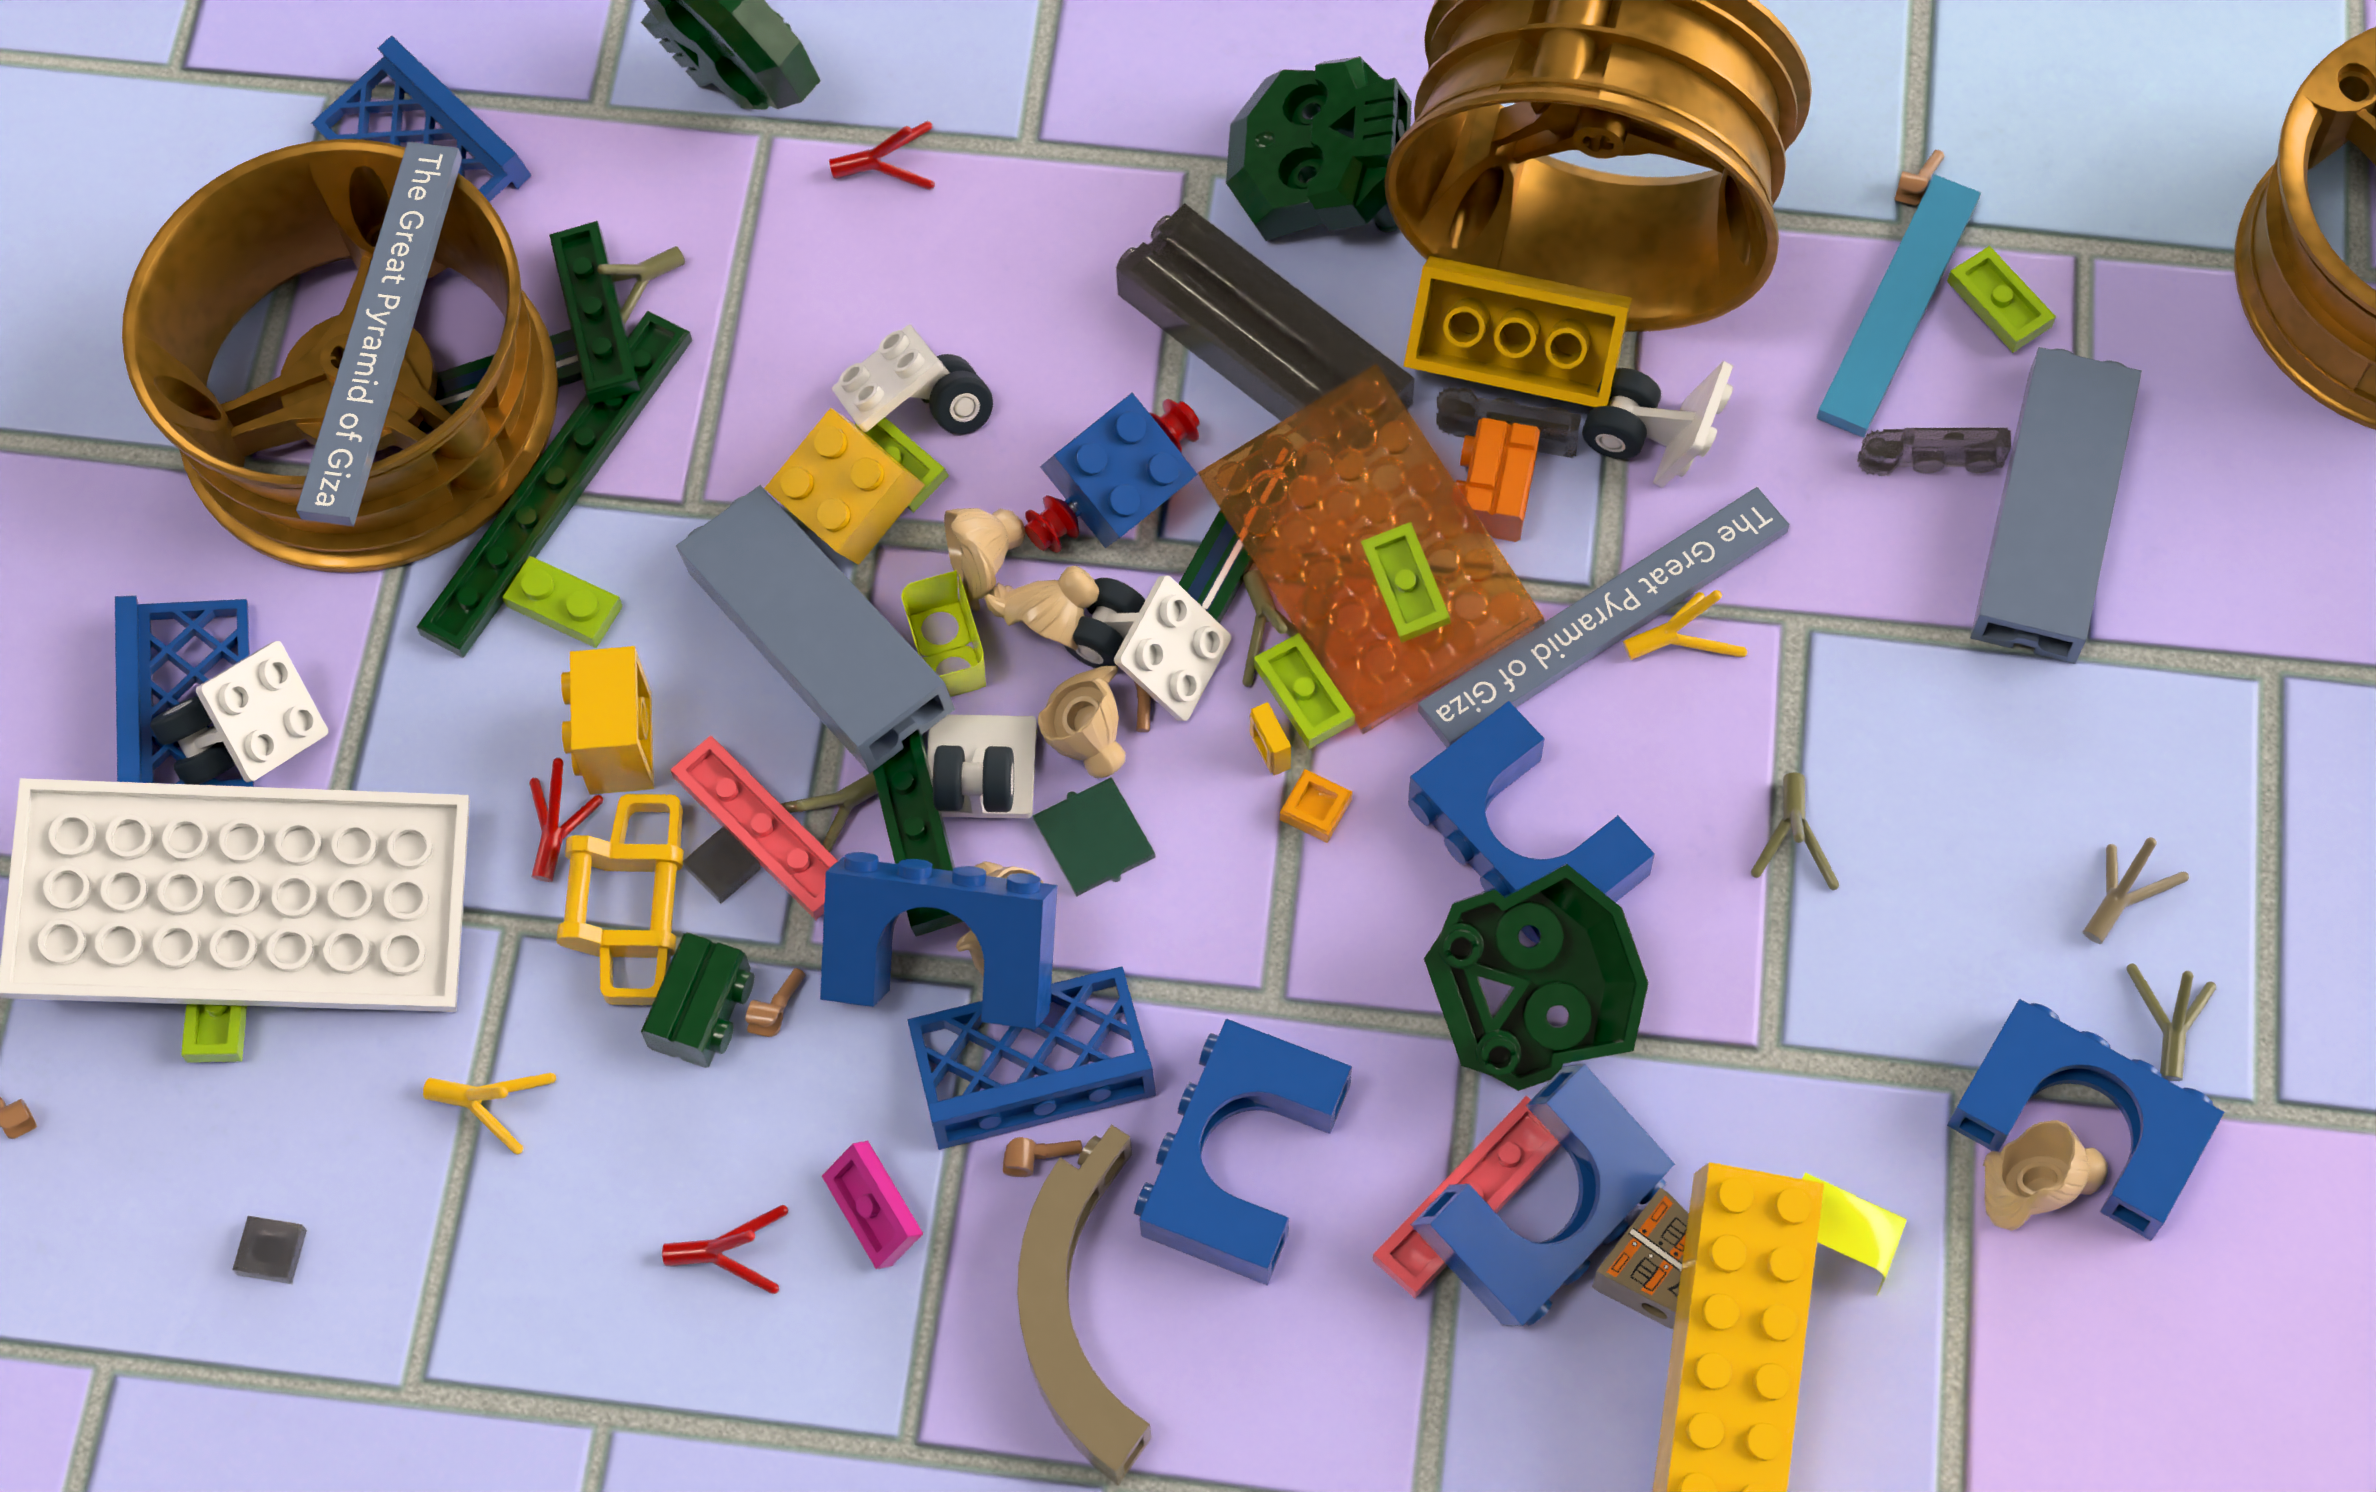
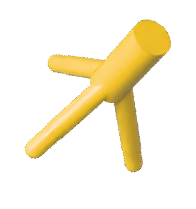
M1714 590L1706 597L1702 592L1696 593L1667 623L1623 641L1625 651L1630 660L1669 644L1737 657H1745L1747 649L1728 643L1677 634V631L1721 599L1722 594L1718 590Z
M546 1073L478 1087L428 1078L424 1084L423 1097L426 1100L468 1108L514 1154L518 1155L522 1153L523 1146L481 1105V1101L506 1098L509 1092L552 1084L556 1081V1075L554 1073Z

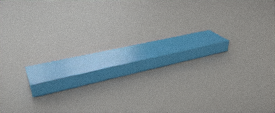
M1934 174L1826 393L1816 419L1865 438L1978 204L1981 192Z

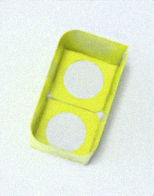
M957 570L909 583L903 589L901 597L918 654L920 656L921 654L927 656L923 657V659L934 671H936L937 666L943 660L950 657L962 658L971 665L969 668L939 676L945 682L950 697L986 687L983 648L960 574L959 598ZM936 612L951 614L959 625L956 637L943 645L928 642L921 630L924 620ZM969 642H972L974 649L971 646L966 645Z
M1805 1173L1802 1179L1824 1183L1817 1242L1882 1273L1883 1278L1877 1292L1878 1295L1887 1277L1907 1219Z

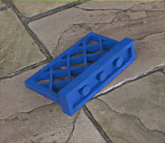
M392 35L377 48L383 57L311 123L326 140L363 139L386 142L398 146L401 143L423 142L424 144L434 145V141L455 140L457 142L456 147L459 148L462 156L458 171L460 175L465 178L466 170L485 169L493 176L479 189L489 202L510 183L518 189L532 176L517 153ZM388 76L395 83L394 100L371 101L372 90ZM405 93H406L411 99H404ZM423 110L426 112L424 130L402 131L404 111ZM392 112L391 132L368 133L370 113ZM359 114L357 134L337 135L331 129L344 115ZM435 123H437L442 129H435ZM468 152L473 158L466 159V153Z
M137 595L115 596L117 782L154 783V770L170 755L177 761L186 758L185 754L178 749L180 747L178 741L168 745L160 744L151 729L150 723L156 716L168 708L179 704L177 700L195 683L201 685L209 679L204 675L222 658L234 665L250 655L247 599L138 604ZM237 616V629L222 643L203 629L214 617ZM175 619L185 629L166 646L151 634V620ZM194 636L213 649L195 668L176 654ZM237 644L238 656L231 651ZM152 648L159 652L153 659ZM169 660L187 676L167 693L152 681V675ZM153 695L156 696V697L160 700V701H159L156 705H154V706H153ZM154 743L161 747V749L155 754ZM243 777L237 780L220 781L213 778L199 785L254 787V781L246 782ZM180 779L177 783H168V784H185V783Z
M1123 966L1051 984L1050 1002H1054L1067 1010L1054 1028L1041 1023L1036 1030L1028 1029L1046 1038L1033 1059L1010 1048L1023 1028L1010 1026L999 1042L977 1031L983 1023L981 1022L982 1001L907 1019L938 1150L1156 1096L1153 1068L1148 1050L1145 1048ZM1116 986L1119 999L1108 1015L1085 1004L1093 992ZM1122 1013L1124 1015L1126 1024L1118 1021ZM1077 1014L1100 1025L1087 1045L1064 1034ZM947 1029L959 1036L944 1056L925 1046L922 1034ZM1112 1031L1131 1040L1134 1052L1111 1058L1097 1050L1109 1032ZM969 1041L992 1052L978 1072L956 1062V1059ZM1056 1044L1080 1055L1071 1068L1056 1071L1043 1063ZM1002 1058L1025 1069L1016 1082L1002 1085L989 1078ZM929 1061L938 1065L933 1073H931ZM948 1071L971 1082L961 1096L938 1101L936 1088Z

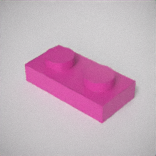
M869 1141L852 1143L822 1175L824 1182L876 1269L892 1266L923 1235L922 1230Z

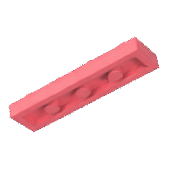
M710 735L670 769L673 778L817 920L824 914L826 871L838 860Z
M1525 1096L1373 1254V1262L1414 1299L1447 1266L1411 1226L1424 1210L1449 1185L1470 1184L1497 1214L1562 1146L1527 1108L1526 1105L1531 1101L1529 1097Z

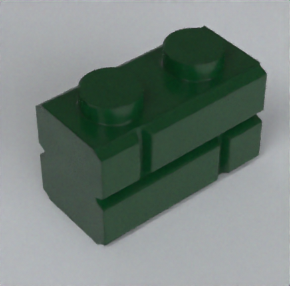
M688 932L683 933L641 1030L647 1047L653 1051L674 1058L679 1057L683 1061L704 1068L710 1066L715 1052L723 1054L733 1034L734 1025L729 1019L736 1003L742 1005L746 1003L754 984V973L750 972L751 968L746 954L740 949L719 942L713 943L709 939Z

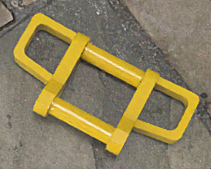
M625 794L618 801L610 842L589 835H572L566 839L565 857L570 860L564 922L558 925L556 942L565 948L600 957V990L604 1000L611 1005H652L671 963V956L675 954L676 936L671 931L676 873L682 869L684 850L681 848L683 808L676 795ZM635 812L670 813L668 844H624L630 816ZM591 866L605 871L655 872L650 930H603L600 927L586 924ZM613 957L657 958L654 985L646 989L613 987Z

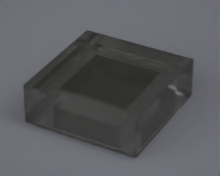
M724 826L682 861L685 869L720 904L761 870L759 861Z
M247 1216L232 1270L237 1276L292 1284L307 1229L303 1224Z

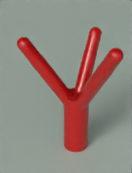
M925 121L912 129L905 126L873 149L829 159L833 178L876 170L913 185L932 190L935 186L932 180L880 160L882 157L930 131L932 123Z
M555 758L552 763L548 808L540 780L532 778L529 781L542 831L531 877L544 882H553L563 839L603 803V797L595 795L558 827L564 764L561 758Z
M780 1205L716 1239L665 1243L662 1247L663 1263L665 1266L713 1263L771 1294H776L779 1291L777 1283L726 1257L722 1252L754 1241L756 1237L754 1232L786 1216L788 1208L785 1205Z

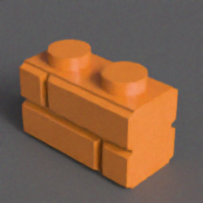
M1481 418L1478 420L1476 435H1465L1460 466L1469 467L1466 481L1456 480L1451 504V511L1460 512L1459 530L1462 533L1479 536L1491 535L1496 539L1513 542L1521 539L1540 437V430L1536 426L1518 423L1508 425L1506 421Z

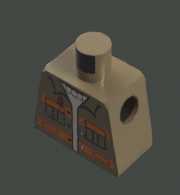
M1660 1187L1596 1270L1592 1287L1603 1295L1670 1329H1674L1689 1213L1667 1191Z

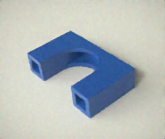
M1510 701L1506 702L1410 776L1408 805L1411 811L1425 826L1432 824L1443 835L1447 850L1457 862L1465 865L1467 862L1481 876L1480 883L1485 891L1495 888L1505 896L1567 863L1616 903L1650 876L1655 853L1618 815L1571 852L1550 859H1534L1519 855L1509 850L1495 837L1486 818L1488 806L1500 792L1541 761L1545 740ZM1528 925L1521 929L1532 942H1539L1540 931L1538 928Z
M866 852L848 853L826 871L820 1000L874 1007L890 991L892 939L895 923L899 915L914 908L932 907L947 911L960 918L973 931L979 941L984 958L981 1022L1036 1030L1050 1013L1058 885L1041 883L1040 877L1026 873L1011 874L1007 878L986 876V870L973 866L956 867L953 871L932 869V863L919 859L902 860L899 864L879 862L877 855Z
M2019 998L1957 1105L1947 1126L1987 1149L1999 1152L2027 1102L2040 1091L2060 1084H2078L2099 1091L2108 1097L2122 1112L2128 1124L2131 1137L2130 1154L2126 1165L2100 1212L2152 1241L2165 1223L2225 1112L2213 1106L2211 1099L2202 1092L2192 1088L2182 1089L2164 1079L2160 1071L2153 1065L2139 1059L2130 1060L2112 1050L2109 1043L2099 1035L2089 1031L2079 1032L2061 1022L2058 1015L2050 1008L2038 1003L2029 1004Z
M1225 1019L1219 1036L1210 1033L1204 1044L1199 1059V1064L1205 1066L1198 1084L1189 1082L1184 1090L1178 1107V1114L1184 1117L1176 1134L1166 1133L1156 1158V1164L1162 1166L1154 1185L1148 1182L1144 1184L1137 1199L1134 1214L1140 1216L1139 1222L1142 1237L1268 1286L1289 1235V1217L1237 1198L1217 1186L1205 1170L1201 1159L1204 1145L1212 1131L1224 1120L1242 1112L1256 1110L1276 1113L1331 1134L1351 1085L1352 1066Z
M1585 1064L1564 1066L1526 1105L1568 1152L1577 1171L1579 1182L1577 1204L1572 1217L1560 1232L1539 1243L1522 1238L1504 1223L1470 1184L1449 1185L1411 1224L1417 1233L1501 1325L1523 1326L1526 1324L1530 1326L1540 1320L1552 1306V1301L1549 1298L1563 1283L1569 1285L1585 1273L1591 1264L1588 1256L1601 1243L1606 1245L1612 1242L1626 1229L1628 1221L1625 1217L1638 1203L1640 1205L1648 1203L1660 1187L1662 1189L1665 1187L1666 1181L1663 1177L1675 1165Z

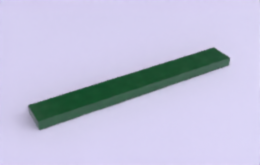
M647 310L628 336L640 390L594 404H590L587 395H585L416 628L422 637L462 658L465 657L504 603L503 596L528 557H537L691 344L692 337L690 331Z

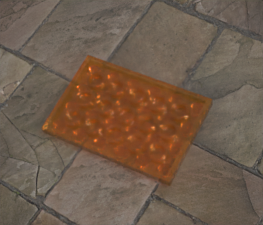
M1377 364L1198 472L1204 486L1297 632L1300 633L1355 714V724L1362 735L1545 624L1543 615ZM1411 522L1450 616L1451 623L1401 643L1362 548L1361 541Z

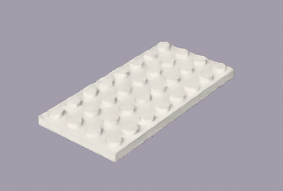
M20 778L0 962V997L4 999L456 1012L470 808L469 795Z

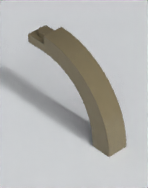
M1111 1124L1102 1138L1095 1135L1086 1144L1077 1161V1164L1081 1166L1079 1169L1060 1157L1046 1178L1032 1207L1023 1235L1018 1264L1017 1297L1020 1325L1030 1368L1044 1402L1055 1422L1073 1446L1097 1470L1119 1486L1152 1438L1150 1423L1125 1406L1104 1385L1092 1369L1073 1329L1069 1309V1278L1073 1256L1081 1232L1096 1204L1132 1155L1130 1136Z

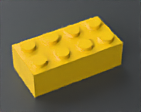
M1430 256L1422 268L1403 367L1591 407L1608 406L1632 298ZM1602 379L1600 392L1598 393L1597 390Z

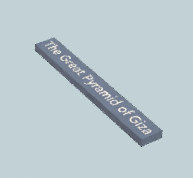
M407 142L296 511L302 520L354 526L461 165L462 156L457 147Z
M1755 487L1418 703V712L1448 748L1506 702L1510 701L1515 708L1785 535L1790 524L1761 490Z

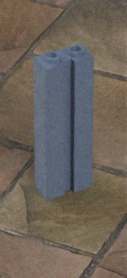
M2038 347L2027 379L1970 639L2011 649L2014 643L2034 647L2033 654L2076 664L2087 639L2142 370L2126 367L2117 361H2098L2077 356L2065 349L2051 350Z
M761 485L747 495L734 500L729 508L704 526L694 529L686 539L676 545L691 577L869 774L904 748L901 741L917 730L922 735L955 710L945 682Z

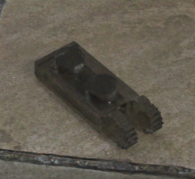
M1449 386L1448 389L1443 388V391L1439 392L1437 397V409L1439 410L1436 413V425L1439 426L1438 429H1441L1443 433H1448V435L1452 433L1454 436L1465 438V435L1475 436L1478 420L1489 418L1506 421L1508 425L1518 423L1536 426L1540 430L1537 452L1573 458L1577 454L1581 414L1570 413L1563 408L1554 406L1539 408L1521 405L1507 398H1496L1494 400L1478 399L1471 389L1462 387L1456 389V387L1450 388Z
M2008 428L1883 429L1880 432L1877 429L1875 432L1871 431L1870 434H1866V437L1863 438L1861 451L1858 453V467H1861L1862 472L1865 471L1867 475L1872 474V476L1875 473L1879 476H1889L1897 467H1913V470L1919 473H1934L1942 470L1944 467H1965L1967 471L1972 473H1986L1996 468H2003L2011 449V430H2008Z

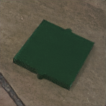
M1112 777L1078 794L1071 791L1067 794V799L1032 816L1034 823L1076 897L1109 880L1118 882L1121 880V874L1156 858L1153 848Z

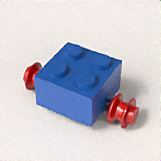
M1132 392L1049 458L1040 468L1066 500L1063 501L1046 495L1043 498L1045 510L1042 513L1038 514L1030 509L1025 512L1028 524L1024 528L1032 543L1042 551L1049 548L1051 551L1059 553L1062 550L1059 538L1064 534L1073 539L1079 537L1077 517L1080 516L1104 548H1107L1198 475L1197 472L1181 454L1182 448L1180 444L1183 438L1191 442H1196L1199 439L1197 427L1200 425V422L1192 408L1183 401L1176 403L1171 399H1165L1162 403L1165 414L1159 417L1154 413H1149Z

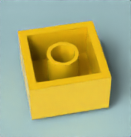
M830 408L764 489L833 550L860 565L925 484L858 426Z
M635 646L570 651V672H562L561 690L564 704H570L571 721L562 722V742L565 754L571 753L574 775L583 777L590 795L654 789L652 693Z

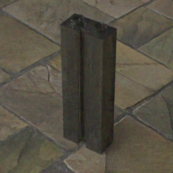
M1185 203L1171 216L1165 215L1156 223L1150 236L1152 241L1148 245L1143 242L1137 248H1129L1117 263V292L1122 299L1344 471L1413 404L1415 380L1413 376Z

